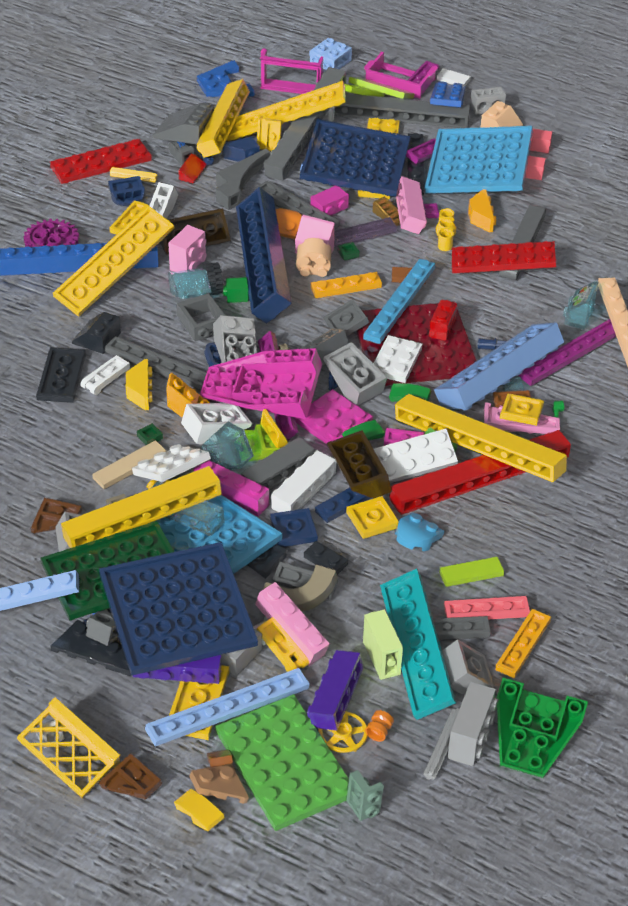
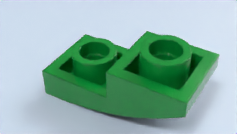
M393 384L389 399L391 402H397L410 394L429 401L432 391L430 388L414 384Z
M372 420L344 431L342 436L344 437L363 430L369 441L383 438L386 432L376 420Z

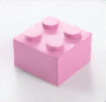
M187 225L169 242L171 271L188 276L205 261L207 256L205 231Z

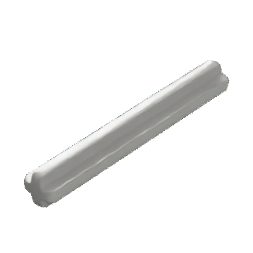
M459 708L451 710L425 768L424 776L428 780L436 779L449 750L450 734Z

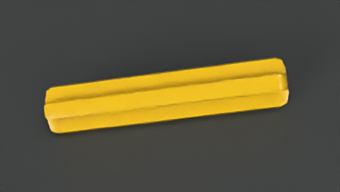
M112 167L110 170L111 177L129 178L140 176L141 181L152 183L157 181L156 173Z

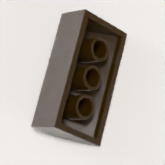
M223 208L168 219L174 225V229L160 241V244L165 254L169 255V242L187 225L205 231V247L231 241Z
M363 430L327 443L331 454L352 491L373 499L392 492L388 474Z

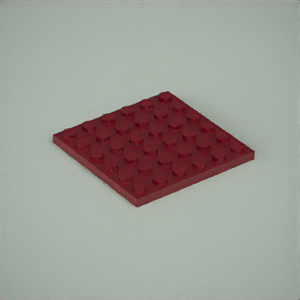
M429 303L407 306L380 344L364 340L363 338L364 332L382 309L362 310L369 323L356 330L362 353L372 363H374L388 335L422 344V350L406 383L451 379L452 376L457 375L476 362L458 309L456 311V320L445 341L429 336L430 321L439 304ZM387 379L385 386L406 383Z

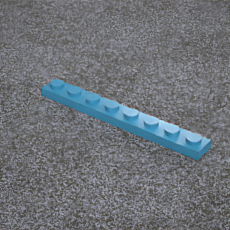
M422 259L417 261L364 332V340L378 344L383 341L434 271L435 263Z

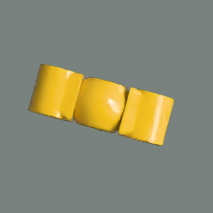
M448 208L440 210L439 222L435 228L438 236V248L442 251L452 249L453 238L457 231L454 223V211Z

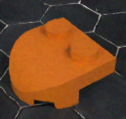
M276 209L280 236L296 239L302 218L301 214L289 209Z

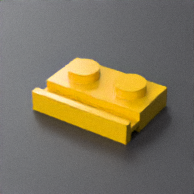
M259 117L257 144L260 146V150L267 149L271 152L275 149L278 140H281L282 120L262 119Z

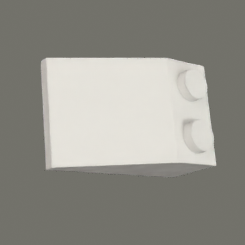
M228 403L186 404L181 422L196 444L201 445L215 443L252 425L239 406Z

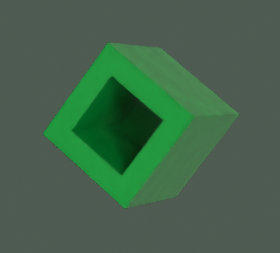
M247 277L226 278V286H223V296H227V303L248 302Z

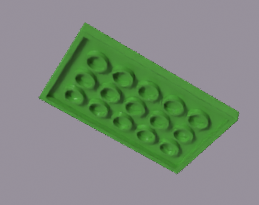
M294 694L215 726L217 735L226 750L229 749L233 762L275 831L347 800L349 778L316 727L311 724L310 718H308V715Z

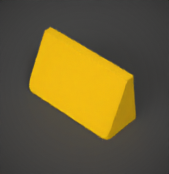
M263 409L261 426L277 448L284 447L288 444L286 438L268 411Z

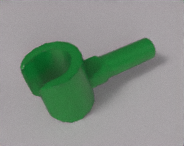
M554 401L552 411L554 412V417L559 418V412L564 411V402Z

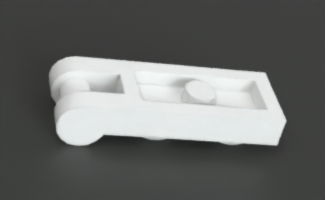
M116 355L81 381V387L86 390L89 389L94 395H98L102 388L130 369V363Z

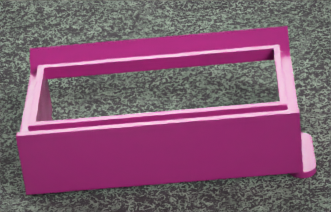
M264 48L261 50V89L305 94L313 91L316 86L315 84L267 79V64L317 70V82L322 78L324 57L322 56L319 62L316 63L268 57L267 50Z
M381 52L374 61L370 60L365 65L364 70H366V79L415 93L414 97L421 99L425 90L432 81H435L438 67L432 66L420 84L380 73L381 69L411 77L416 72L385 63L384 52Z

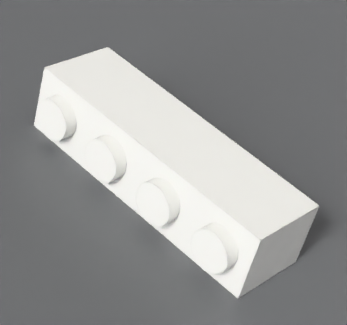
M318 450L312 456H309L301 467H298L289 478L284 480L278 489L272 492V509L277 512L301 509L336 474L335 459Z

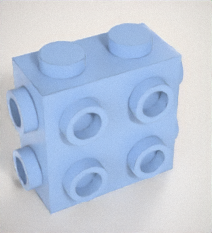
M327 38L310 50V62L318 63L322 56L324 57L323 69L327 70L328 67L340 69L352 60V47Z

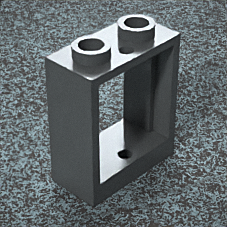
M209 293L177 303V317L194 341L214 336L213 323L220 315L225 316ZM206 312H210L214 319L198 324L192 318Z

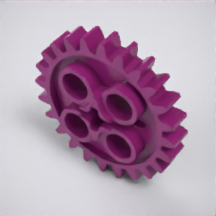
M51 218L49 221L43 219L42 223L36 221L37 225L31 224V228H27L23 236L25 247L79 244V233L75 225H71V222L65 223L64 219L60 222L58 218L55 221H52Z

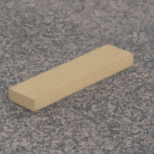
M155 440L93 473V479L103 489H106L132 475V468L137 466L138 462L146 459L150 460L154 458L155 454L167 451Z

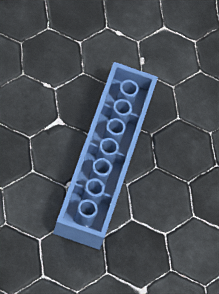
M557 322L532 324L435 388L434 391L440 406L452 411L456 409L468 410L473 406V403L485 399V395L497 391V387L510 382V378L522 374V370L532 367L537 360L544 359L547 353L557 350L558 346L564 343Z

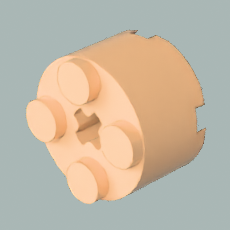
M308 238L302 244H299L296 266L300 274L304 277L309 275L326 276L331 265V246L325 244L324 240L319 238Z

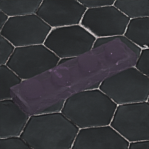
M388 217L334 231V246L337 247L338 245L350 242H359L397 232V226Z

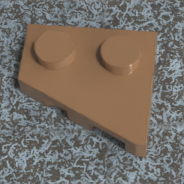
M232 764L191 770L189 777L198 794L212 795L224 800L229 796L238 798L239 803H247L249 797Z

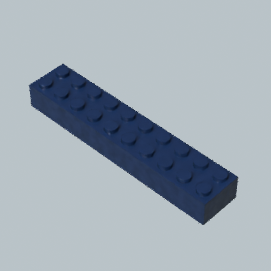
M259 186L236 206L251 313L267 324L275 319L280 312L287 309L292 302L274 198Z

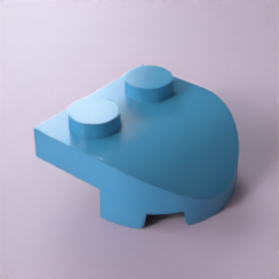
M411 513L399 520L395 535H397V542L406 548L413 549L416 546L422 547V551H428L433 542L443 538L445 531L440 529L435 523L423 519L421 515Z

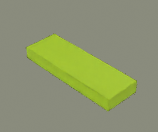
M345 84V91L384 97V93L361 86Z
M498 557L440 567L439 570L445 587L504 576V570Z

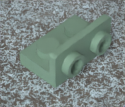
M356 770L350 773L346 801L359 820L362 821L366 818H373L380 812L384 785L379 782L370 786L367 778L363 777Z

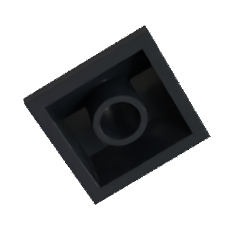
M102 312L88 321L72 340V344L104 354L105 346L121 333L120 317Z

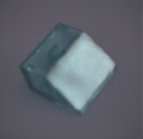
M203 268L168 272L170 293L179 297V299L190 298L189 295H196L198 297L211 292L208 276Z
M229 421L201 445L203 451L209 452L210 461L229 470L242 468L254 457L244 429Z

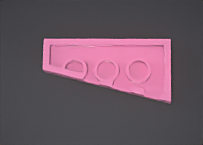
M485 402L484 423L498 429L529 434H547L560 430V418L541 414L537 426L500 419L503 406L500 405L499 408L491 407V403Z

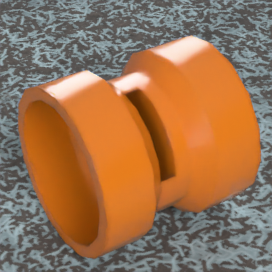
M377 710L371 718L372 722L368 723L365 733L374 741L382 742L385 740L388 730L391 729L394 719L389 713Z

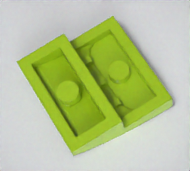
M256 424L255 430H242L235 434L242 462L264 459L280 449L274 445L261 424Z

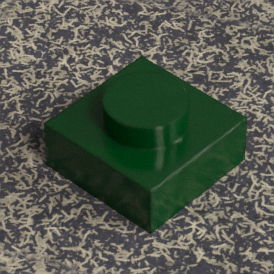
M353 242L337 246V251L344 261L360 256V251Z
M151 423L137 430V437L145 445H148L155 440L157 442L162 440L163 433Z

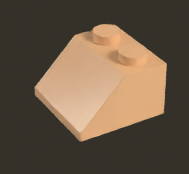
M499 101L492 105L482 115L481 128L523 126L513 108Z

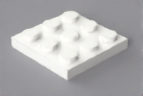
M177 444L171 446L167 452L155 454L154 458L150 460L146 459L138 462V465L133 467L132 471L136 476L164 482L211 458L208 451Z

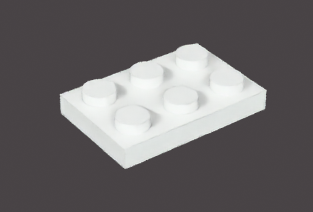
M388 335L373 364L387 379L406 383L422 350V344Z

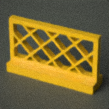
M56 697L17 736V740L81 798L112 768L114 769L120 763V755ZM50 715L56 720V727L42 728V721ZM68 731L72 734V742H58V732ZM40 732V743H29L25 737L29 733ZM42 732H56V742L42 743ZM72 746V757H59V747ZM75 746H85L88 749V756L75 757ZM42 747H56V758H46L42 754ZM101 760L106 765L101 771L91 772V761ZM75 761H88L89 772H75ZM59 762H72V772L62 773L59 770ZM89 776L88 785L81 790L75 784V777Z

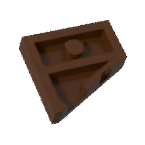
M44 498L31 526V532L39 533L56 530V525L64 512L81 514L82 506Z
M130 753L99 782V785L105 790L146 800L162 785V781Z

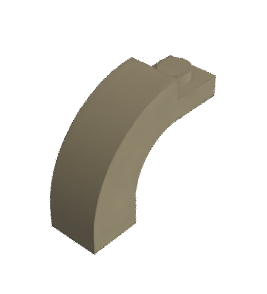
M316 565L310 580L302 587L296 589L280 588L303 612L313 609L324 602L333 591L338 577L336 570ZM266 582L263 590L270 586L271 583Z

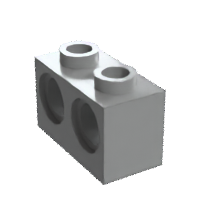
M502 87L472 90L470 106L475 114H483L497 101L505 103L506 94Z

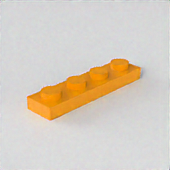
M377 272L311 282V290L315 299L382 288V281Z
M532 609L497 662L495 670L515 679L549 625L551 616Z

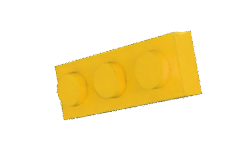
M134 200L110 226V233L117 235L149 205Z

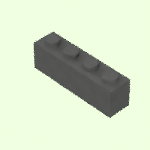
M331 329L300 349L316 348L322 366H326L323 360L324 356L349 343L344 329Z
M298 437L279 450L274 451L268 457L261 459L255 465L245 469L241 476L269 488L270 491L283 483L286 478H289L298 467H301L306 462V459L314 454L315 449Z

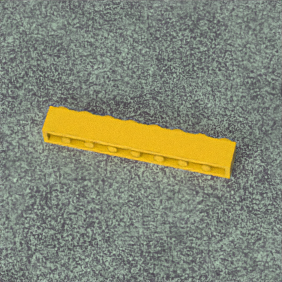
M244 79L227 84L197 143V149L203 158L221 152L250 93Z
M210 466L65 521L61 523L63 537L68 546L72 548L148 524L221 495L220 480Z

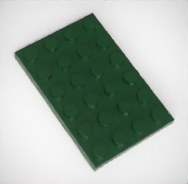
M154 521L56 552L40 559L47 577L74 570L79 574V592L58 597L69 621L110 608L99 574L100 568L174 552L159 523Z

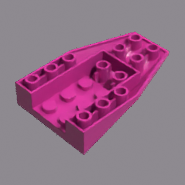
M316 348L262 351L210 366L200 395L204 398L258 411L266 409L269 413L307 419L322 362Z

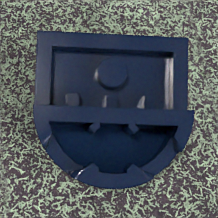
M140 176L108 181L111 198L115 204L129 206L134 200L138 202L143 201L145 188L142 185Z

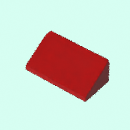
M191 153L179 169V180L194 183L207 164Z

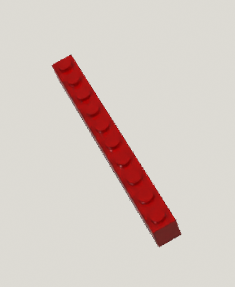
M560 430L529 440L563 453L569 458L571 444ZM481 455L391 486L390 501L398 513L403 515L526 473V471L486 455Z

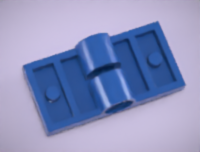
M439 81L435 83L430 104L461 107L466 86H462L463 84L453 83L452 85Z

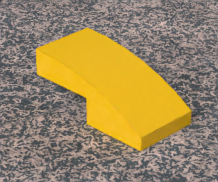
M189 789L174 801L176 809L191 816L193 824L206 831L212 829L225 818L224 814L215 805L193 789Z

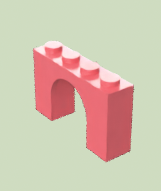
M533 129L530 151L549 153L552 131ZM528 156L525 178L542 180L546 158Z

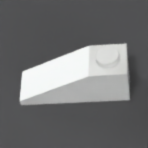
M159 182L150 207L165 219L173 210L178 197L175 187Z

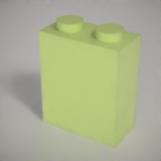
M381 610L365 614L363 643L380 680L401 675L403 647L386 611Z

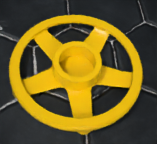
M347 711L344 713L338 730H329L334 735L328 742L323 737L322 729L318 728V732L328 748L335 752H356L367 739V734L365 733L367 726L358 715ZM348 715L359 720L362 726L351 727L348 723ZM364 732L360 742L355 744L351 735ZM340 740H344L349 747L340 748L333 745Z

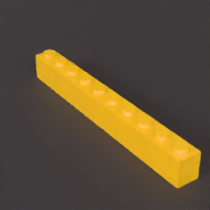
M410 394L395 404L396 420L423 431L428 430L430 427L435 431L446 429L451 442L548 481L554 482L566 472L567 455Z

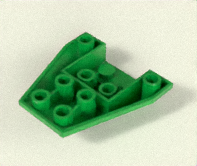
M502 678L497 695L500 766L544 778L583 723L588 701L571 696H566V700L562 701L524 690V683Z

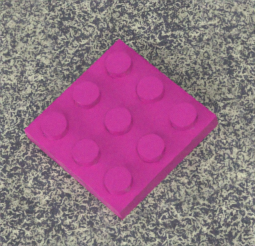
M332 389L311 403L307 419L295 417L298 425L327 444L330 441L343 437L344 431L358 424L372 421L373 416Z

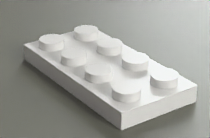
M446 429L374 448L376 455L388 474L390 483L458 464Z

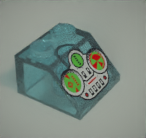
M594 281L576 290L573 297L570 296L568 307H565L563 311L565 325L585 330L595 307L599 282Z

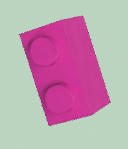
M333 186L311 196V205L330 216L348 208L349 194L339 186Z

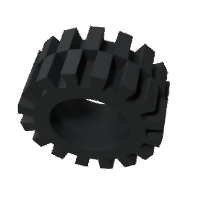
M219 262L204 264L203 280L206 293L210 295L222 294L223 276Z

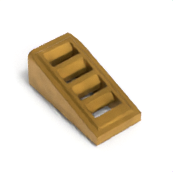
M384 196L373 202L372 212L394 228L400 225L398 209L389 199Z

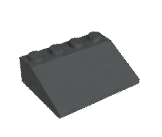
M203 102L169 114L154 132L152 138L197 144L215 106Z

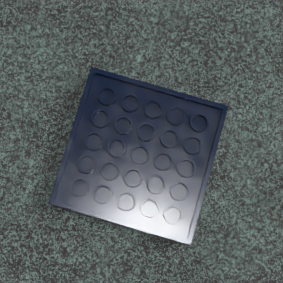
M317 119L299 179L396 197L410 136Z
M222 542L99 569L131 676L258 646L257 636Z

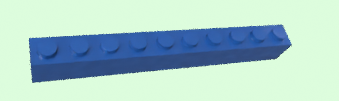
M107 243L0 249V276L76 272ZM157 245L131 269L158 267Z

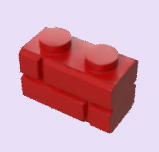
M440 300L430 321L429 336L431 338L447 340L456 320L457 303L449 300Z

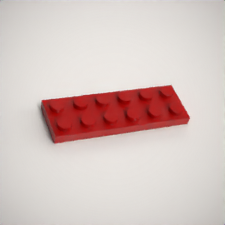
M133 139L128 142L50 161V167L60 183L64 184L110 172L112 167L125 168L152 161V157L140 139Z
M554 241L486 246L476 245L470 247L459 246L452 248V273L556 267Z

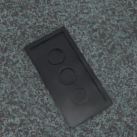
M50 347L36 394L38 401L74 403L86 357V349Z

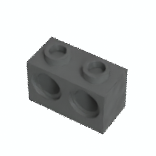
M110 608L98 611L88 618L86 627H88L87 637L107 646L119 638Z

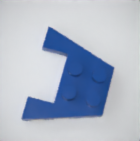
M233 60L197 75V82L206 97H221L227 84L232 83L228 74L238 73L239 66ZM246 84L250 91L249 96H254V89L250 84Z

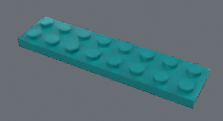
M415 569L381 584L380 588L388 618L403 647L401 670L413 716L418 720L455 704L454 693L420 572Z

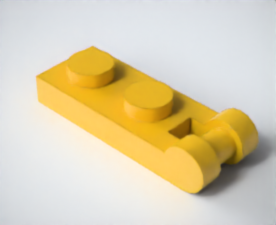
M274 617L257 627L256 630L262 633L263 641L285 666L287 672L297 668H305L309 665L306 655ZM294 656L296 661L293 662L290 657Z

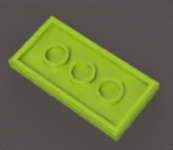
M349 77L348 80L351 84L401 99H414L415 93L365 78Z

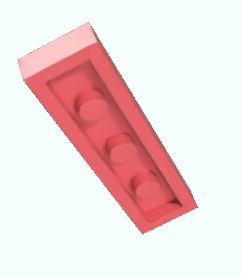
M526 596L444 601L446 618L488 616V620L522 618L527 617L530 613Z

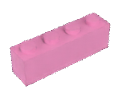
M402 176L396 194L401 229L419 234L427 224L420 183Z
M276 582L259 592L255 605L268 620L272 617L276 619L309 660L308 666L325 656L329 642Z

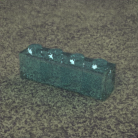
M157 481L151 488L164 483ZM208 501L201 502L165 517L210 537L225 523L223 507Z

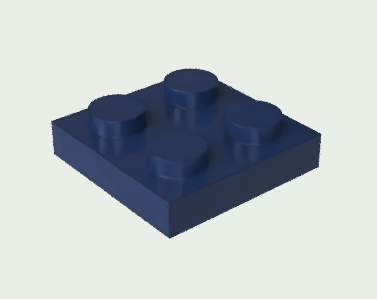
M309 508L270 514L272 527L282 533V540L277 545L286 547L318 541Z

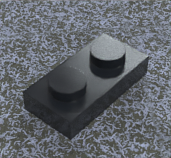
M315 541L304 551L305 559L315 565L336 570L337 575L348 565L347 558L318 541Z

